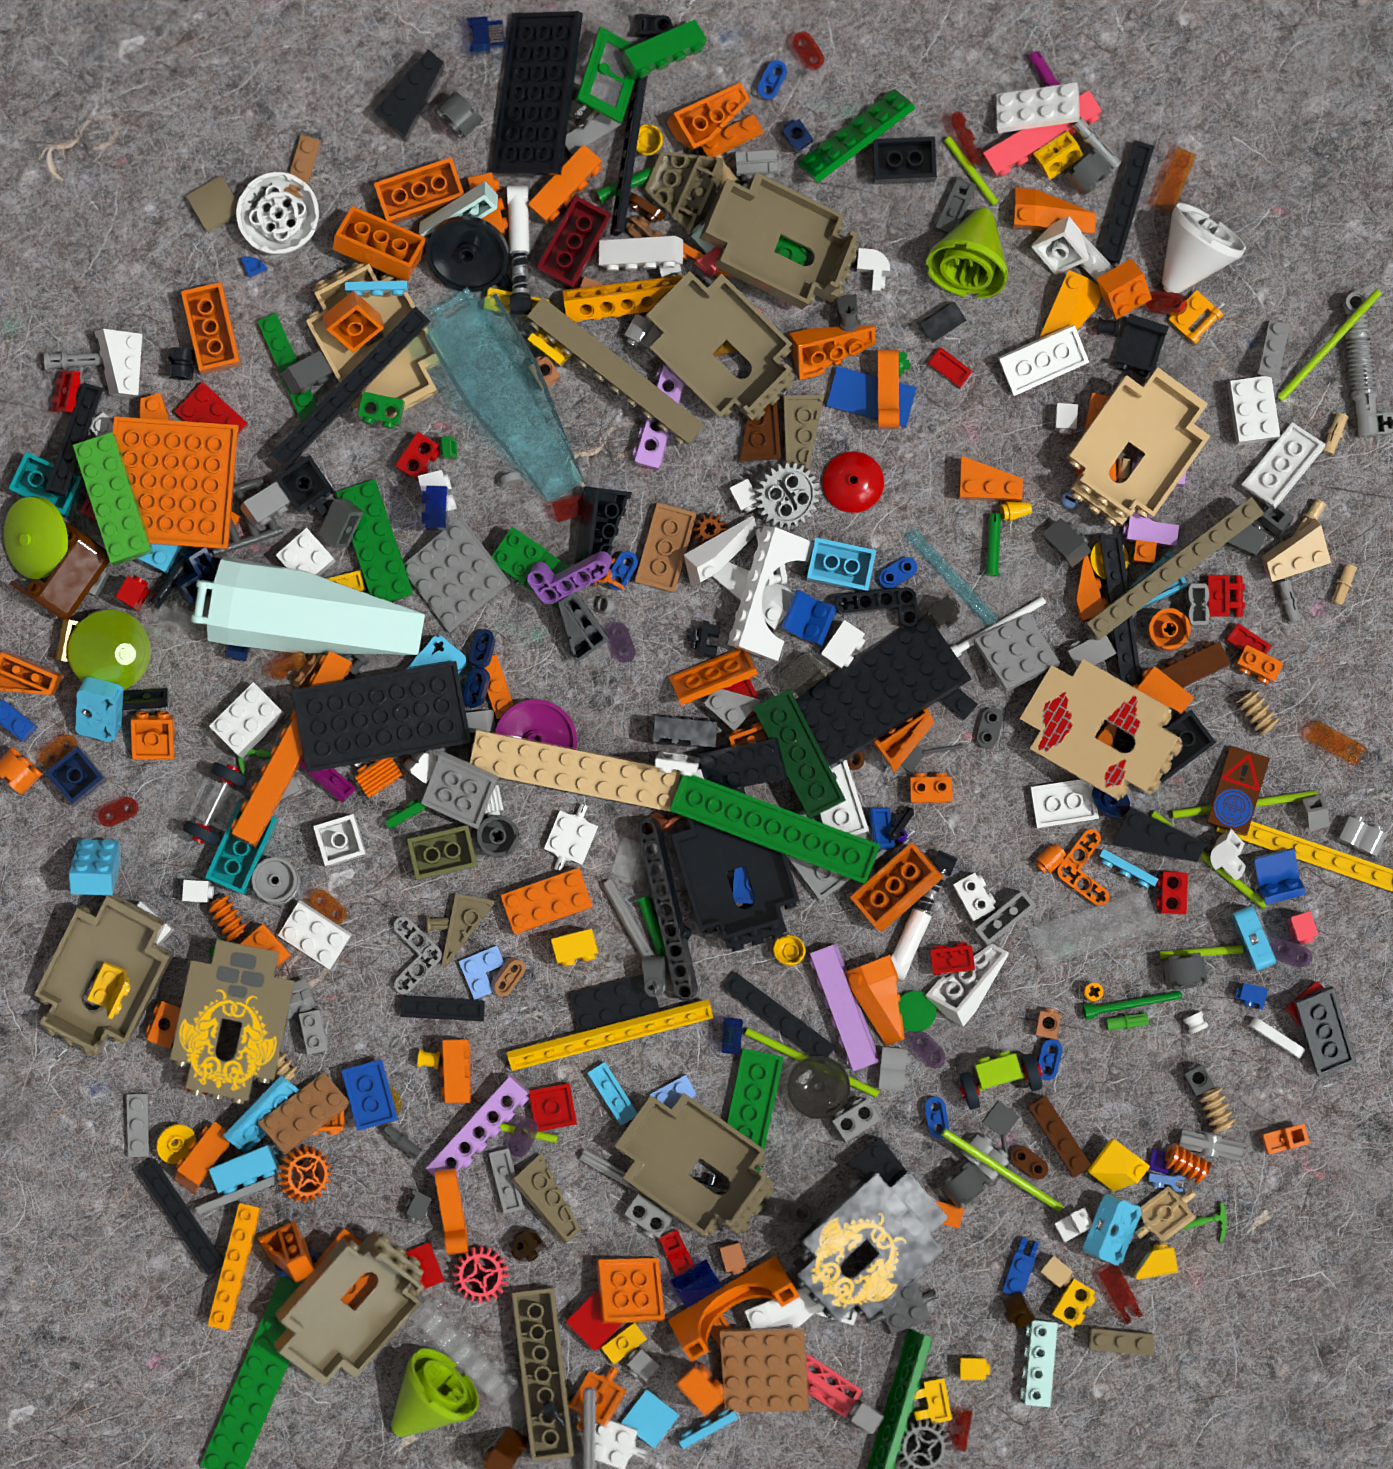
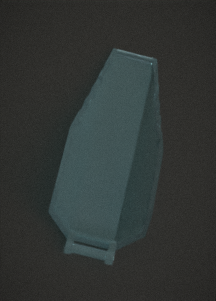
M467 287L463 289L461 294L441 306L433 307L440 323L424 334L469 410L538 491L550 503L583 483L584 479L539 364L496 292L476 301ZM467 299L469 300V306L446 319L443 313Z

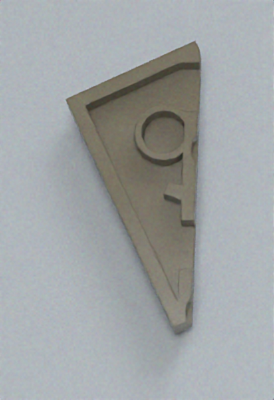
M455 893L442 965L448 966L494 906L495 901Z

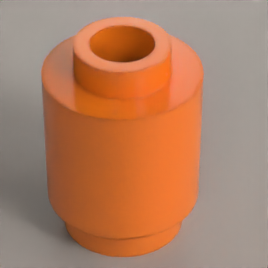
M1056 843L1052 846L1049 845L1036 858L1038 862L1036 867L1044 874L1046 872L1051 874L1064 861L1066 853Z

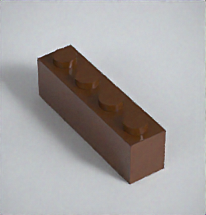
M1214 641L1203 645V650L1197 653L1195 650L1184 654L1185 659L1179 662L1174 659L1166 663V668L1161 671L1184 688L1229 666L1231 663L1221 643L1215 644Z
M1044 1095L1027 1106L1071 1176L1075 1178L1089 1169L1091 1166L1090 1162L1048 1097Z

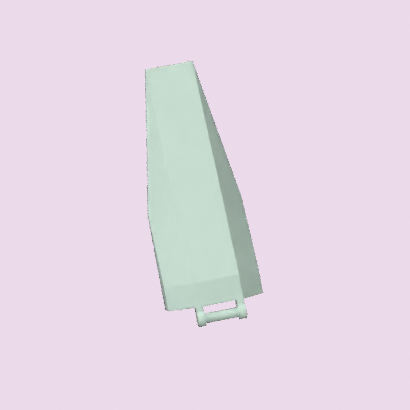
M223 557L220 560L214 582L197 580L196 587H198L191 622L207 624L208 641L291 653H329V651H332L336 654H419L425 618L424 613L371 596L349 586L332 582L310 572ZM206 589H212L208 617L202 616Z

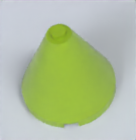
M976 209L929 251L926 265L929 266L928 274L940 287L962 297H966L967 293L978 294V299L995 296L1004 289L1008 279V268L995 217L989 209Z
M106 609L89 614L75 626L68 641L67 654L70 667L81 682H83L85 677H92L119 684L125 690L134 685L145 673L150 661L151 647L148 635L138 620L125 612Z
M427 1348L420 1349L410 1357L391 1422L392 1431L395 1435L407 1437L469 1419L477 1411L479 1406L477 1390L467 1374L462 1376L455 1369L458 1364L450 1357L439 1351Z

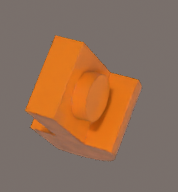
M1305 1123L1261 1135L1266 1155L1310 1144Z

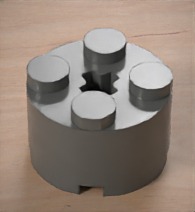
M453 91L435 110L440 120L447 127L450 126L461 140L468 136L483 121L477 111L474 113L472 106L456 91Z
M1094 148L1087 156L1085 155L1084 158L1076 163L1064 177L1079 194L1083 193L1086 195L1097 186L1094 183L1096 180L1101 181L1105 179L1112 171L1109 169L1111 166Z
M497 815L485 819L480 824L477 831V840L480 848L487 855L494 858H504L516 850L520 834L512 820L505 816ZM501 831L504 837L503 840L495 842L494 833L498 834Z
M1192 953L1187 958L1181 959L1179 955L1171 956L1163 963L1167 990H1170L1172 986L1174 990L1197 987L1196 983L1201 981L1202 985L1208 983L1204 957H1201L1200 953Z
M968 1162L960 1169V1174L957 1177L952 1175L944 1182L945 1188L943 1190L958 1209L962 1208L961 1203L964 1202L967 1205L984 1191L983 1185L985 1183L987 1186L991 1184L990 1180L976 1163L971 1164Z

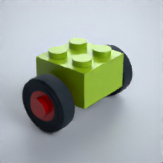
M1010 1051L998 1053L997 1058L993 1060L990 1059V1056L978 1059L977 1064L973 1065L979 1083L978 1086L970 1072L961 1073L959 1077L962 1087H959L962 1099H966L969 1109L973 1110L980 1107L979 1091L982 1092V1089L1016 1079L1025 1078L1032 1091L1042 1089L1040 1076H1043L1040 1064H1036L1033 1054L1029 1053L1022 1056L1023 1072H1021L1016 1053L1011 1054Z

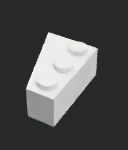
M109 329L95 331V336L98 338L100 346V357H102L105 367L104 373L110 396L126 398L138 396L142 334Z

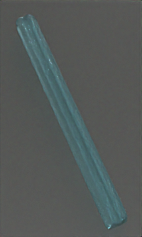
M914 530L908 536L909 540L989 626L994 625L999 619L996 614L918 530Z

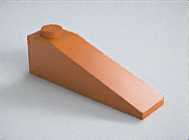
M741 82L673 113L666 123L677 141L694 150L709 143L751 99Z
M1015 188L1013 229L1046 231L1053 223L1069 216L1079 227L1081 233L1095 234L1096 213L1037 189Z
M860 325L854 331H844L840 327L808 328L789 333V339L792 343L790 346L791 356L799 380L818 376L824 373V369L833 364L837 366L842 363V359L849 355L855 356L876 344L874 325Z
M888 955L845 972L853 994L885 1045L888 1046L904 1040L902 1014L899 1013L898 1004L900 994H897L896 985L898 974L891 956Z

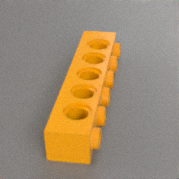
M685 275L563 290L565 313L574 322H580L588 319L599 320L604 317H620L627 314L649 312Z
M243 1202L239 1203L207 1326L226 1331L231 1329L262 1207Z

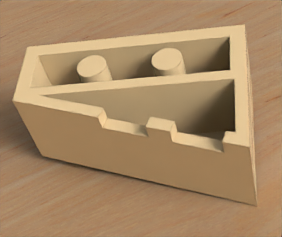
M1313 519L1302 530L1293 533L1294 535L1288 540L1282 541L1261 556L1266 576L1272 582L1331 563L1322 526L1316 519Z

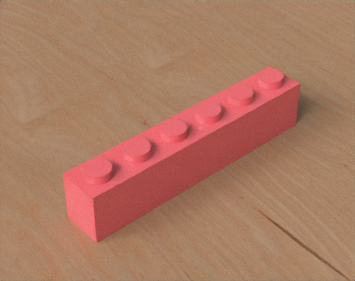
M1088 90L1079 96V112L1086 123L1091 125L1100 119L1098 116L1101 115L1102 110ZM1072 123L1024 129L983 152L982 157L994 177L999 175L1004 177L1012 171L1010 168L1015 165L1020 167L1029 161L1028 158L1034 155V152L1067 130L1071 135H1075L1078 131L1072 127Z

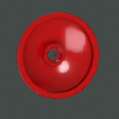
M857 451L845 452L833 458L827 465L822 480L823 491L828 501L835 508L847 513L864 512L873 507L880 499L884 489V475L879 464L871 456ZM856 477L858 482L852 484L850 478Z

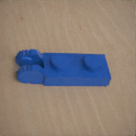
M1022 1236L1002 1292L1014 1295L1021 1291L1024 1295L1035 1262L1034 1257L1039 1242L1034 1241L1030 1255H1024L1022 1252L1026 1246L1027 1238Z

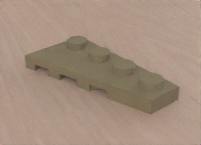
M825 395L783 396L785 461L789 465L793 461L797 465L799 463L802 464L804 469H809Z
M540 1153L514 1176L511 1181L563 1244H565L581 1228L569 1205H566L561 1189L557 1187L552 1178L554 1175L547 1168L543 1154Z

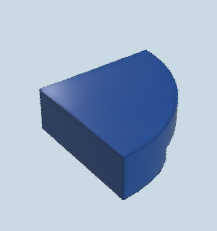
M249 256L241 258L249 278L268 270L265 264L257 258Z

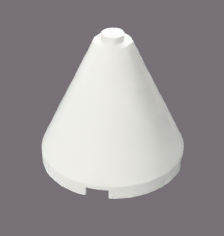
M1178 203L1172 211L1162 278L1163 289L1172 295L1174 293H1181L1241 258L1246 249L1245 244L1223 223L1217 224L1209 219L1210 215L1189 204Z

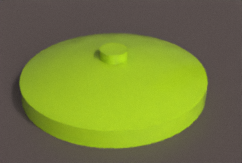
M31 496L18 500L12 505L6 516L4 543L8 557L17 571L30 579L49 578L68 550V535L63 517L55 505L43 497Z

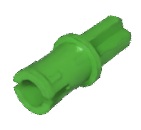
M1146 1013L1130 1016L1125 1014L1122 1017L1106 1019L1108 1031L1125 1028L1129 1030V1028L1149 1025Z

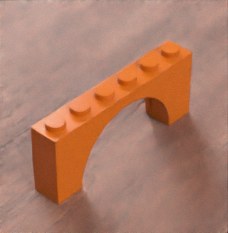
M1156 666L1153 669L1149 667L1142 675L1144 678L1140 685L1136 683L1133 686L1135 689L1165 706L1177 710L1181 714L1195 698ZM1105 721L1103 724L1105 729L1101 734L1097 732L1094 738L1114 749L1115 737L1119 727Z
M775 1255L670 1318L668 1322L680 1345L692 1362L709 1352L707 1339L713 1324L725 1311L734 1305L753 1298H768L784 1307L800 1296Z

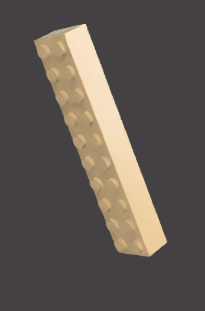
M477 728L469 760L470 764L497 775L499 778L669 811L681 775L680 770L672 769L671 773L659 771V767H655V764Z

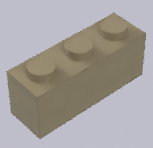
M1090 1327L1088 1349L1153 1356L1155 1335L1153 1333Z

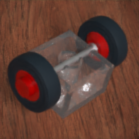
M215 762L211 772L222 780L221 783L205 776L187 813L202 820L203 824H194L186 821L182 829L184 832L193 835V840L201 844L205 841L216 846L220 836L213 833L211 828L207 826L212 825L226 832L238 803L243 802L246 796L229 788L228 785L245 786L248 778L238 773V768L230 764L224 766Z

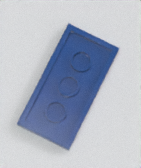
M837 366L826 407L878 420V377ZM899 383V426L906 428L917 387Z

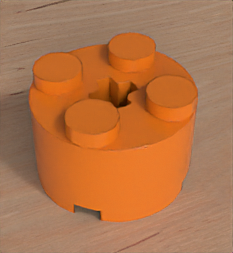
M1174 608L1160 610L1150 619L1147 626V636L1150 643L1155 649L1164 652H1172L1182 647L1188 640L1191 632L1188 618ZM1167 625H1169L1170 629L1174 630L1170 635H1168V632H1164Z
M12 746L0 758V777L4 778L8 785L22 795L28 791L43 773L33 766L34 763L28 757L20 756L21 753Z

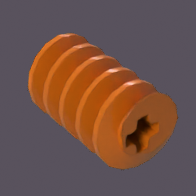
M229 894L216 899L208 905H212L209 913L216 912L213 920H220L217 926L225 927L221 933L223 935L229 934L225 939L227 942L244 934L246 931L243 929L247 925V923H239L243 918L242 916H235L238 908L231 910L234 902L226 901L230 897Z
M1173 1143L1168 1148L1164 1158L1167 1161V1169L1174 1165L1173 1172L1176 1173L1181 1169L1180 1176L1183 1177L1188 1173L1187 1179L1189 1181L1195 1176V1184H1198L1207 1176L1212 1164L1207 1162L1206 1159L1200 1158L1197 1154H1192L1190 1150L1186 1151L1184 1147H1178L1177 1143Z

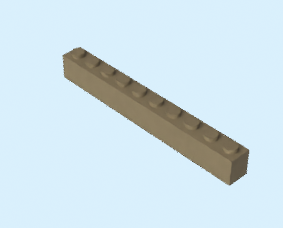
M542 297L527 315L530 321L528 324L536 331L541 329L545 332L546 335L544 337L553 344L555 342L562 346L561 350L569 357L574 355L578 358L577 363L584 369L589 367L594 371L593 375L599 381L603 382L605 380L611 384L609 388L617 395L622 393L626 396L625 401L634 408L636 405L643 410L641 413L649 420L654 418L659 422L657 426L666 433L668 431L675 435L674 439L682 446L687 444L690 447L705 428V425L545 298Z
M1252 497L1247 498L1084 623L1085 627L1096 641L1102 639L1257 520L1264 512Z

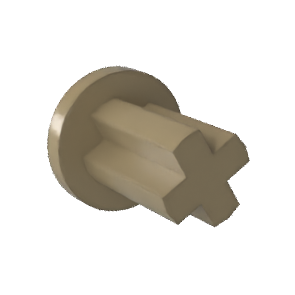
M426 915V934H430L431 930L449 929L448 918L430 919V916Z

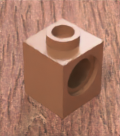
M541 355L532 361L533 364L530 365V368L543 390L561 380L548 355L546 357ZM543 366L550 368V373L546 376L539 374V369Z
M1045 1008L1044 1011H1039L1035 1036L1057 1039L1061 1018L1060 1014H1056L1057 1010ZM1050 1017L1053 1019L1054 1025L1051 1029L1044 1028L1042 1024L1044 1018Z
M740 1242L720 1247L726 1273L731 1272L732 1275L744 1272L743 1268L747 1266Z

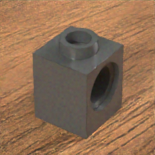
M1196 1062L1186 1067L1187 1072L1183 1073V1076L1194 1096H1198L1215 1087L1203 1064L1198 1066ZM1196 1072L1201 1073L1203 1076V1081L1200 1084H1195L1192 1080Z

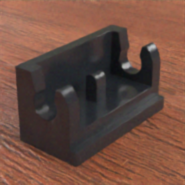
M951 301L919 322L918 326L928 341L933 343L967 320L956 302Z

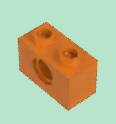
M165 1001L157 1004L153 1013L156 1016L154 1023H150L146 1031L147 1040L172 1049L181 1007ZM164 1018L170 1021V1028L168 1030H163L160 1027V1022Z

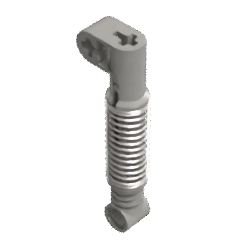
M1352 292L1345 298L1343 307L1346 315H1348L1346 320L1358 309L1350 305V299H1357L1361 305L1366 300L1362 293ZM1363 314L1345 334V339L1350 340L1346 342V344H1350L1346 348L1349 349L1347 353H1350L1347 357L1350 358L1348 362H1351V364L1348 366L1351 369L1348 371L1352 372L1349 376H1352L1350 381H1353L1350 385H1353L1351 390H1354L1351 396L1352 400L1355 401L1359 438L1387 436L1393 434V425L1390 429L1388 425H1384L1381 427V432H1379L1377 418H1380V424L1386 422L1387 419L1390 423H1393V413L1377 414L1375 399L1378 397L1377 387H1375L1377 383L1374 382L1376 380L1374 377L1376 374L1373 373L1375 365L1372 364L1374 360L1371 359L1374 355H1372L1373 350H1370L1373 348L1370 345L1372 344V341H1370L1372 335L1368 325L1365 324L1367 320L1364 318H1367V316Z

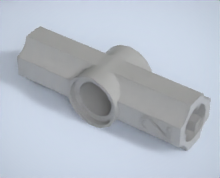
M1187 1130L1181 1131L1178 1146L1200 1152V1154L1217 1158L1220 1156L1236 1161H1241L1244 1143Z

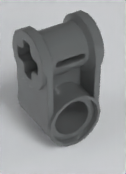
M856 294L843 295L840 298H836V311L839 317L840 328L844 331H854L858 327Z
M664 956L643 957L642 971L645 992L651 997L659 996L664 993L666 987ZM654 981L656 985L660 986L656 993L654 989H650V985H653Z

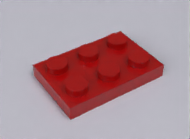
M204 382L175 410V413L186 422L238 425V435L248 425L239 414Z

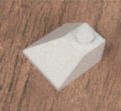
M1069 216L1053 223L1031 246L1055 275L1089 260L1081 230Z

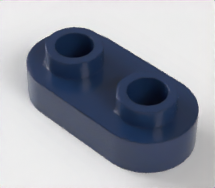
M482 629L474 635L469 659L475 668H485L491 662L496 640L493 633L488 629Z
M475 668L468 675L463 700L470 708L479 707L484 703L490 683V674L485 668Z

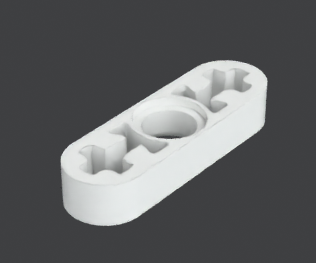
M1254 1017L1249 1024L1252 1029L1300 1059L1305 1049L1262 1020Z

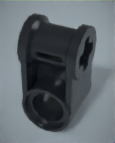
M634 15L636 20L634 37L651 38L673 29L672 20L667 15ZM663 22L669 24L666 30H660L658 26Z

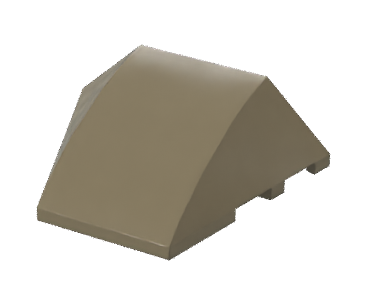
M661 151L645 190L691 234L693 229L705 217L721 182L724 158Z

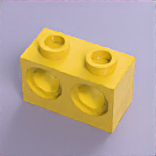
M1068 130L1033 153L1039 167L1049 180L1084 158L1077 141Z
M1072 1278L1051 1314L1073 1328L1076 1324L1079 1326L1085 1317L1083 1314L1086 1307L1090 1308L1096 1299L1094 1296L1095 1291ZM1078 1289H1084L1086 1292V1297L1081 1301L1075 1298V1292ZM1067 1307L1075 1309V1315L1070 1319L1064 1316V1310Z

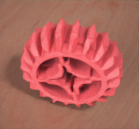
M480 1246L479 1253H477L475 1247L471 1248L472 1255L469 1252H465L466 1259L458 1257V1260L462 1263L461 1265L454 1264V1268L459 1269V1272H453L452 1275L459 1276V1279L453 1281V1283L461 1284V1287L457 1289L458 1292L463 1289L466 1291L462 1296L463 1298L471 1294L470 1302H473L476 1296L478 1297V1303H482V1297H485L488 1303L490 1302L489 1295H492L494 1299L498 1298L496 1290L500 1293L504 1292L499 1286H507L508 1282L502 1280V1278L509 1277L508 1273H503L502 1271L508 1269V1265L501 1267L500 1263L504 1262L505 1259L501 1258L499 1261L496 1259L499 1252L494 1253L493 1256L490 1255L492 1248H488L487 1253H484V1247ZM479 1257L489 1259L496 1267L484 1268ZM473 1259L474 1272L464 1276V1269L467 1263ZM478 1269H483L482 1272L491 1271V1273L483 1277V1282L476 1277H470L475 1276L478 1273ZM498 1273V1280L495 1286L488 1290V1277ZM466 1282H478L482 1292L472 1290Z

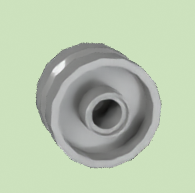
M272 857L263 860L257 865L253 871L252 885L254 891L262 900L271 905L280 906L288 904L295 899L300 891L301 880L298 871L291 863L283 858ZM278 877L279 883L273 884V879Z

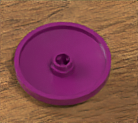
M530 699L513 705L502 715L495 729V732L577 749V734L571 718L558 705L546 700Z

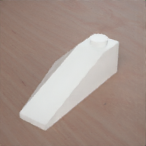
M753 516L684 554L692 587L718 573L756 535L755 530H757Z
M728 562L713 577L741 602V595L745 590L749 571ZM774 583L771 586L765 585L762 594L763 617L766 625L773 631L782 624L794 596V593L787 587L778 583Z
M990 944L973 956L975 971L953 973L947 978L942 977L926 994V998L947 1018L964 1026L978 1009L1009 953L994 944Z
M805 1287L804 1289H797L796 1291L800 1297L784 1307H781L780 1304L771 1299L745 1310L751 1328H795L803 1324L823 1306L820 1303L815 1304L808 1296L810 1291Z

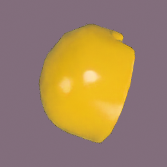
M652 124L640 126L637 151L640 154L654 155L660 151L664 141L660 129Z
M786 935L775 941L773 952L780 964L795 966L804 959L806 949L799 937Z

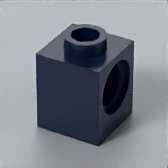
M792 119L783 126L782 135L795 154L813 143L812 136L800 119L796 121ZM798 130L802 133V136L799 139H794L791 136V132Z

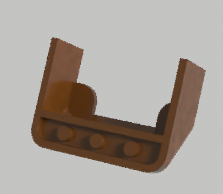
M64 521L66 528H68V551L47 581L44 583L39 579H35L28 584L26 589H23L13 581H11L10 585L58 618L67 620L77 610L110 560L105 548Z

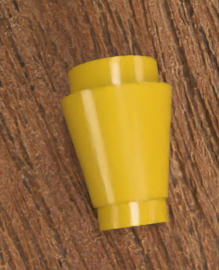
M1006 501L1005 504L1000 505L1002 520L1010 522L1032 514L1031 503Z

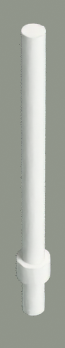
M1043 597L1036 599L958 645L954 644L950 648L957 657L962 655L961 652L975 645L974 640L1026 613L1029 614L1046 604Z

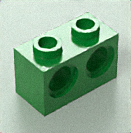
M363 391L358 417L362 419L363 423L374 425V422L383 423L382 426L385 428L394 429L395 426L400 427L405 402L402 399ZM370 404H374L377 407L373 414H368L365 411L366 407ZM393 408L397 411L394 418L386 417L388 409Z

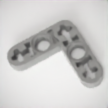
M399 917L394 922V930L419 954L394 982L395 990L398 993L408 994L441 961L443 954L441 949L409 918ZM400 921H407V927L411 931L413 927L416 929L408 939L405 937L408 935L405 930L399 931L400 925L398 923ZM418 934L424 938L423 945L419 947L412 943L413 937ZM429 950H437L438 953L436 955L438 959H431L428 962L431 964L429 968L424 962L420 961L422 957L425 960L429 957ZM414 965H423L424 973L421 976L414 975L412 971ZM407 972H409L411 977L417 979L415 983L412 980L408 982L407 986L409 988L407 990L404 988L402 990L399 989V981H406L409 978L405 975Z

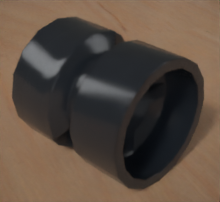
M180 347L169 348L168 360L171 364L167 365L166 377L175 380H193L194 368L191 364L195 362V351Z

